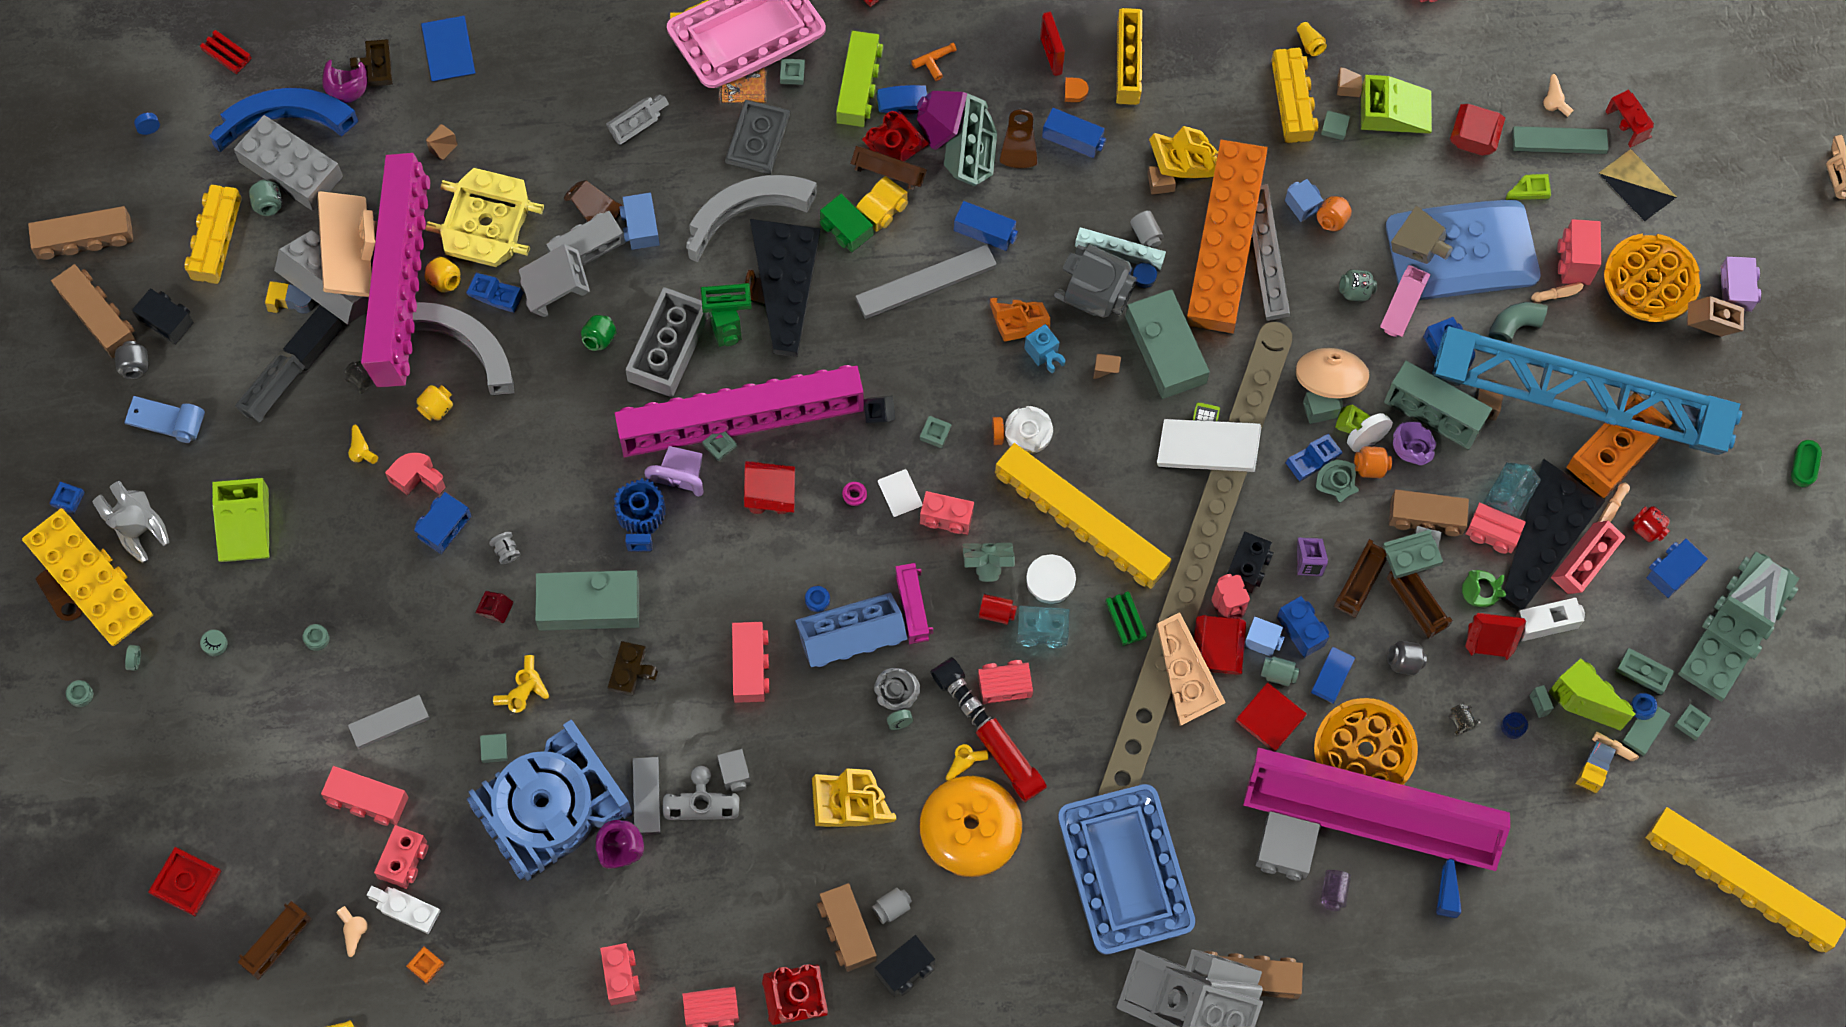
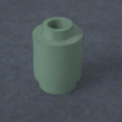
M1274 656L1272 658L1266 657L1261 676L1265 677L1267 681L1289 687L1291 682L1296 683L1299 669L1295 668V662Z

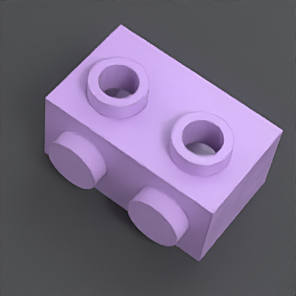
M1726 257L1721 265L1722 300L1743 307L1744 311L1752 312L1756 304L1761 300V290L1757 287L1760 269L1756 267V258Z

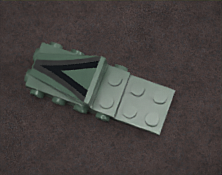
M1755 552L1751 558L1746 556L1738 567L1741 570L1739 576H1733L1726 586L1729 592L1726 596L1721 595L1716 602L1714 608L1717 611L1714 616L1709 614L1704 621L1702 627L1705 630L1678 673L1679 676L1721 702L1725 699L1750 658L1755 659L1762 649V646L1759 645L1763 638L1768 639L1775 628L1773 626L1776 619L1779 620L1787 609L1783 606L1787 599L1791 601L1799 589L1795 585L1800 578L1795 576L1790 569L1772 562L1769 556L1759 554L1758 552Z

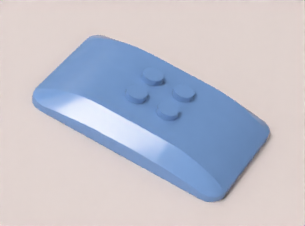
M1517 200L1484 201L1422 209L1446 229V239L1444 242L1453 247L1450 256L1446 260L1435 254L1428 264L1392 251L1391 241L1412 211L1397 213L1387 219L1386 232L1398 285L1408 265L1431 274L1419 300L1531 287L1537 284L1541 277L1524 205Z
M1147 784L1138 785L1069 803L1060 809L1058 821L1094 946L1100 953L1105 955L1114 954L1191 932L1195 926V916L1161 802L1154 787Z

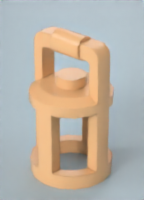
M1837 135L1834 136L1831 145L1833 157L1827 161L1826 167L1836 197L1846 199V145L1843 136ZM1836 171L1839 172L1840 179L1842 182L1841 184H1839L1835 173Z

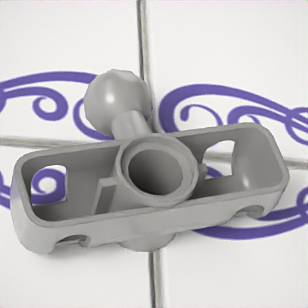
M696 766L691 772V780L696 784V792L680 793L679 795L666 794L663 797V816L667 820L735 819L739 816V796L736 793L706 792V784L711 779V772L705 766ZM702 800L708 804V807L704 810H699L694 804ZM722 809H732V815L722 816ZM670 810H681V815L672 817L670 816Z

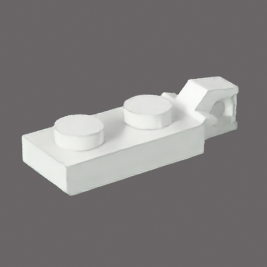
M371 886L367 893L369 899L378 902L376 908L381 910L383 914L426 934L430 933L441 912L440 909L395 888L387 887L383 891Z

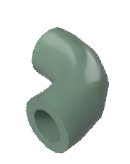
M1532 302L1510 305L1497 315L1490 328L1489 338L1511 343L1516 330L1520 327L1533 326L1541 329L1548 306Z

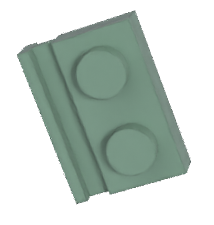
M1431 529L1383 544V550L1385 549L1386 557L1395 579L1443 564L1435 539L1433 540L1431 535Z

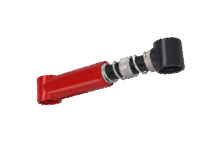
M950 657L932 669L930 673L942 691H948L953 698L957 699L961 710L967 717L972 719V725L978 727L976 731L977 736L1010 779L1018 796L1026 803L1045 790L1047 785L1040 773L1034 767H1031L997 719L990 720L991 716H987L984 711L985 708H982L979 699L971 694L972 690H968L966 687L967 683L964 680L965 674L958 662L953 657Z

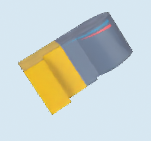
M270 281L265 305L268 312L278 313L279 307L295 309L297 312L304 314L313 310L315 301L294 285Z
M1596 740L1575 784L1597 793L1603 787L1616 749Z

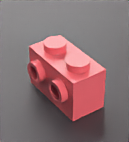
M926 491L920 513V524L930 528L948 530L956 534L968 535L974 512V502Z
M395 825L374 871L377 878L407 889L409 883H413L417 877L418 869L416 867L419 860H423L428 851L427 840L424 835Z
M626 943L600 948L608 1000L611 1006L637 1001L636 992L640 991L638 975L633 976L632 966L636 965L634 950H629Z

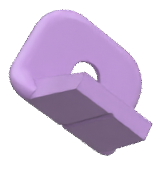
M669 446L661 466L652 465L645 469V480L649 479V482L653 481L654 483L673 487L678 486V488L693 491L698 497L702 496L704 491L702 481L699 478L702 453Z

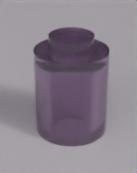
M1339 870L1325 871L1321 903L1325 905L1326 909L1340 911L1341 908L1346 907L1351 881L1349 873Z

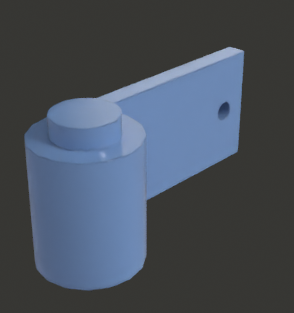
M133 396L124 423L176 437L180 442L190 443V441H194L197 438L205 411L192 404H182L181 408Z

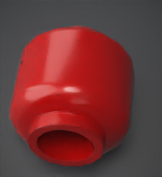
M1655 506L1643 507L1632 519L1634 522L1633 530L1648 543L1656 539L1662 541L1670 532L1667 528L1670 519Z

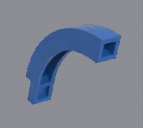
M282 88L249 96L230 106L220 114L224 123L216 126L209 137L213 146L219 152H222L236 138L252 128L263 115L271 120L287 117L313 120L331 128L341 137L358 123L355 110L335 97L309 89Z

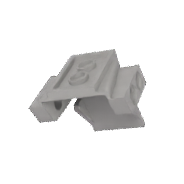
M1136 949L1116 1008L1157 1027H1255L1263 1001L1259 1000L1263 988L1258 985L1262 971L1192 949L1186 967L1141 949Z

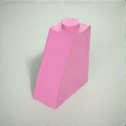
M1408 265L1380 326L1385 329V333L1394 337L1398 335L1403 337L1431 274Z

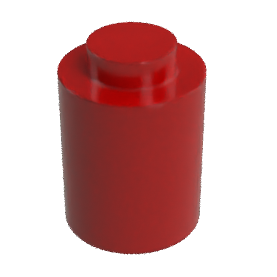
M984 594L979 618L1008 625L1009 620L1014 621L1017 606L1013 605V600Z

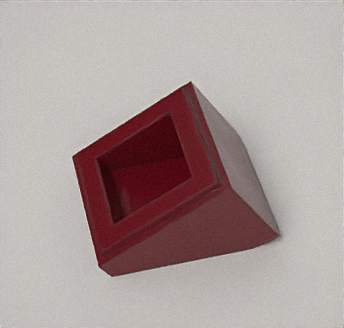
M485 591L475 613L493 621L504 623L512 608L513 601L502 593Z

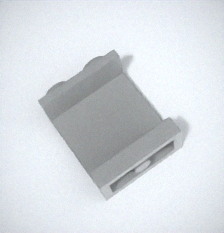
M565 244L519 269L520 283L526 294L527 307L530 312L543 317L548 316L546 305L564 295L574 292L584 296L590 292L578 250Z

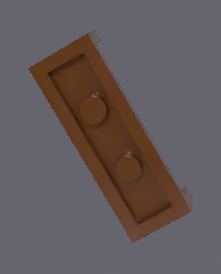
M859 146L855 147L850 163L856 166V171L861 172L862 168L908 183V189L914 190L915 186L922 187L927 172L925 168Z
M1368 540L1333 606L1354 618L1357 617L1387 560L1385 549L1383 550V548L1375 545L1373 540Z
M1392 571L1389 572L1387 580L1428 639L1451 625L1453 620L1451 617L1446 616L1417 573L1395 579Z
M292 901L288 905L284 904L285 910L244 956L239 955L241 959L238 963L257 980L264 975L311 921L309 915Z

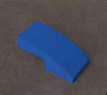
M906 85L878 89L876 95L879 112H902L904 109L918 110L917 104L920 98L927 95L926 86Z
M476 273L466 293L468 296L483 303L514 313L524 292L520 287L500 283L495 277Z
M1326 434L1311 442L1306 449L1289 457L1285 463L1300 482L1320 470L1324 465L1335 460L1343 452L1331 436Z
M1332 647L1311 693L1334 704L1355 657Z

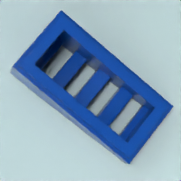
M1448 859L1442 866L1436 913L1441 916L1457 918L1461 914V903L1454 860Z

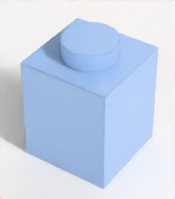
M1254 617L1244 647L1272 657L1275 649L1280 651L1285 638L1280 635L1283 627Z

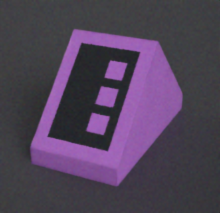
M1298 538L1297 575L1322 576L1328 563L1323 539Z

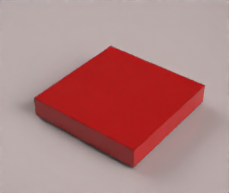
M1050 11L1042 15L1040 39L1054 76H1057L1063 72L1065 49Z
M1267 682L1236 718L1235 722L1271 751L1276 752L1304 720L1307 713Z
M174 847L148 893L195 917L219 877L221 870Z

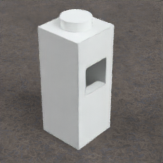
M1577 598L1519 610L1515 617L1525 618L1526 620L1520 639L1521 641L1578 629L1585 619L1583 606L1578 604Z

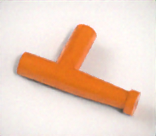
M950 43L948 46L911 60L912 66L916 69L926 65L934 80L938 81L942 79L943 75L935 60L957 51L954 43Z

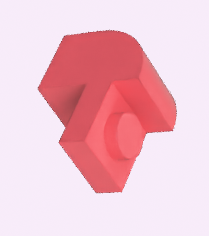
M408 453L399 457L385 472L388 481L406 495H409L420 481L439 495L446 488L442 479L443 475L435 468H432L433 464L430 457L422 453Z

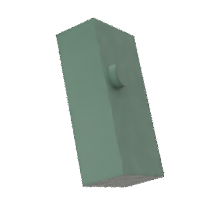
M1171 289L1128 304L1125 315L1126 320L1161 398L1164 399L1207 384L1210 371L1173 290Z
M1405 361L1384 400V403L1468 450H1470L1492 410L1488 405L1408 361Z
M637 570L536 573L535 621L538 630L639 628V577Z

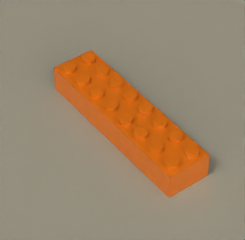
M1220 140L1188 309L1187 323L1189 326L1234 334L1268 147Z

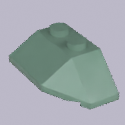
M967 93L958 133L946 142L944 166L956 179L976 186L993 175L997 131L992 117L987 110L986 101Z

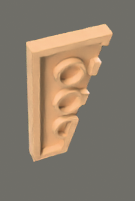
M1179 612L1157 623L1156 626L1179 726L1226 702L1181 613Z

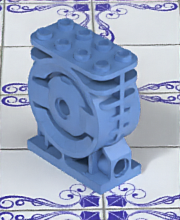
M572 719L563 725V730L546 741L544 752H533L515 759L501 773L497 772L494 774L496 778L490 782L483 781L481 783L482 787L476 791L473 789L468 791L470 797L467 798L471 809L477 818L483 816L480 820L492 839L497 837L494 841L505 859L511 857L509 863L519 880L525 878L528 882L532 879L531 875L537 871L541 873L549 863L552 862L554 864L558 861V858L564 857L576 850L586 840L592 827L601 828L609 821L621 818L625 820L633 815L629 801ZM579 756L587 766L582 770L573 762ZM539 771L558 772L571 783L575 792V806L572 816L577 824L574 827L567 818L572 806L571 794L567 785L558 776ZM593 783L599 784L604 791L595 799H593L589 787ZM515 784L517 787L513 793L512 807L518 821L532 831H548L554 840L548 841L543 833L528 832L513 821L508 809V798ZM541 798L549 800L545 807H537L536 802Z

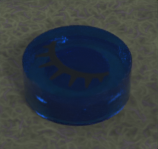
M1511 712L1502 720L1501 729L1507 737L1518 739L1527 731L1528 722L1522 714Z

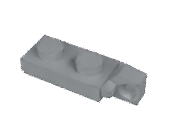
M661 94L653 99L647 97L606 123L616 143L619 145L623 144L657 121L660 116L659 111L669 105L665 96Z

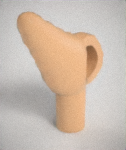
M1552 74L1548 93L1543 101L1544 107L1548 111L1559 109L1566 117H1569L1574 110L1565 103V96L1559 80L1555 74Z
M343 906L336 913L344 922L343 932L347 954L349 957H353L359 939L367 930V922L363 917H353L347 908Z

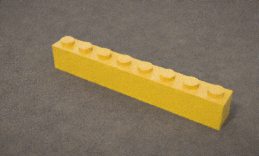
M1013 443L996 463L995 473L1000 481L1005 484H1011L1023 498H1030L1035 502L1036 507L1040 511L1050 513L1055 517V521L1064 528H1070L1082 542H1089L1094 546L1095 551L1099 555L1109 557L1114 561V565L1123 572H1129L1141 586H1148L1152 589L1169 568L1171 558L1016 443Z
M1668 807L1659 814L1645 837L1656 849L1665 850L1670 853L1678 863L1682 865L1687 864L1692 867L1697 875L1714 881L1722 891L1736 895L1744 905L1758 909L1766 919L1774 923H1780L1786 927L1788 933L1795 937H1802L1809 942L1813 949L1819 952L1827 953L1833 949L1846 928L1845 919Z

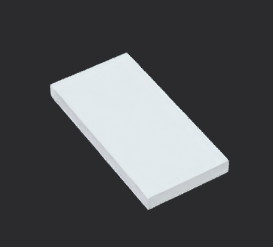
M1164 419L1157 465L1158 467L1255 472L1262 427L1260 424Z

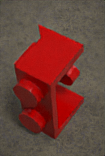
M1626 90L1612 97L1605 112L1608 115L1619 110L1624 117L1619 124V128L1622 131L1631 128L1634 132L1628 143L1629 147L1631 148L1652 138L1650 133L1654 128V123L1635 95Z

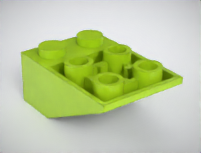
M1365 75L1361 92V130L1431 134V90L1391 76Z
M264 479L212 482L218 561L229 562L269 558V489Z
M1579 659L1562 674L1549 690L1552 697L1566 711L1620 731L1635 715L1630 703L1621 699L1615 693L1613 686L1609 682L1603 681L1596 674L1595 668L1582 659Z

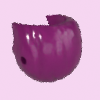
M332 60L327 61L322 75L323 88L326 94L344 103H352L364 94L367 86L364 64L359 62V68L356 70L344 71L333 68L331 66Z
M612 820L605 823L599 829L596 836V851L601 866L606 869L631 865L641 859L644 852V841L640 831L634 824L629 821Z

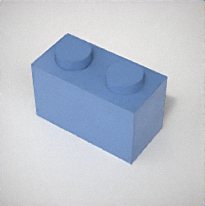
M651 192L623 197L624 206L619 208L621 220L627 221V227L623 228L625 242L630 241L631 250L659 246Z

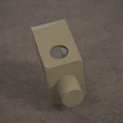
M1415 206L1391 241L1394 253L1428 264L1435 254L1446 260L1453 250L1452 246L1444 242L1446 239V229L1418 206Z

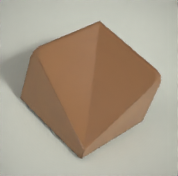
M1340 67L1337 79V95L1360 97L1362 92V76Z
M443 124L439 125L426 139L429 152L440 160H444L458 145L455 134Z
M1151 166L1148 168L1147 175L1151 195L1175 192L1176 182L1174 177L1161 174L1159 167Z
M1097 354L1093 379L1110 373H1119L1121 357Z

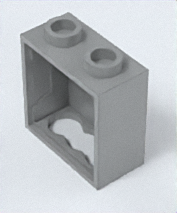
M1270 811L1266 818L1255 866L1261 867V871L1275 874L1280 872L1286 874V877L1292 880L1300 881L1301 878L1306 879L1310 871L1320 824Z

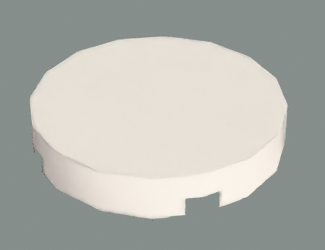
M1033 406L1014 410L1008 416L1004 427L1005 438L1008 444L1012 446L1013 443H1016L1029 454H1035L1044 450L1053 436V427L1049 415L1042 409Z
M1384 413L1373 415L1361 423L1362 428L1358 431L1355 429L1350 433L1347 444L1354 452H1359L1364 446L1371 447L1390 431L1393 422Z
M1053 554L1043 555L1034 560L1029 566L1026 576L1027 588L1030 593L1040 602L1048 604L1060 603L1073 592L1076 582L1075 570L1070 562L1061 556Z

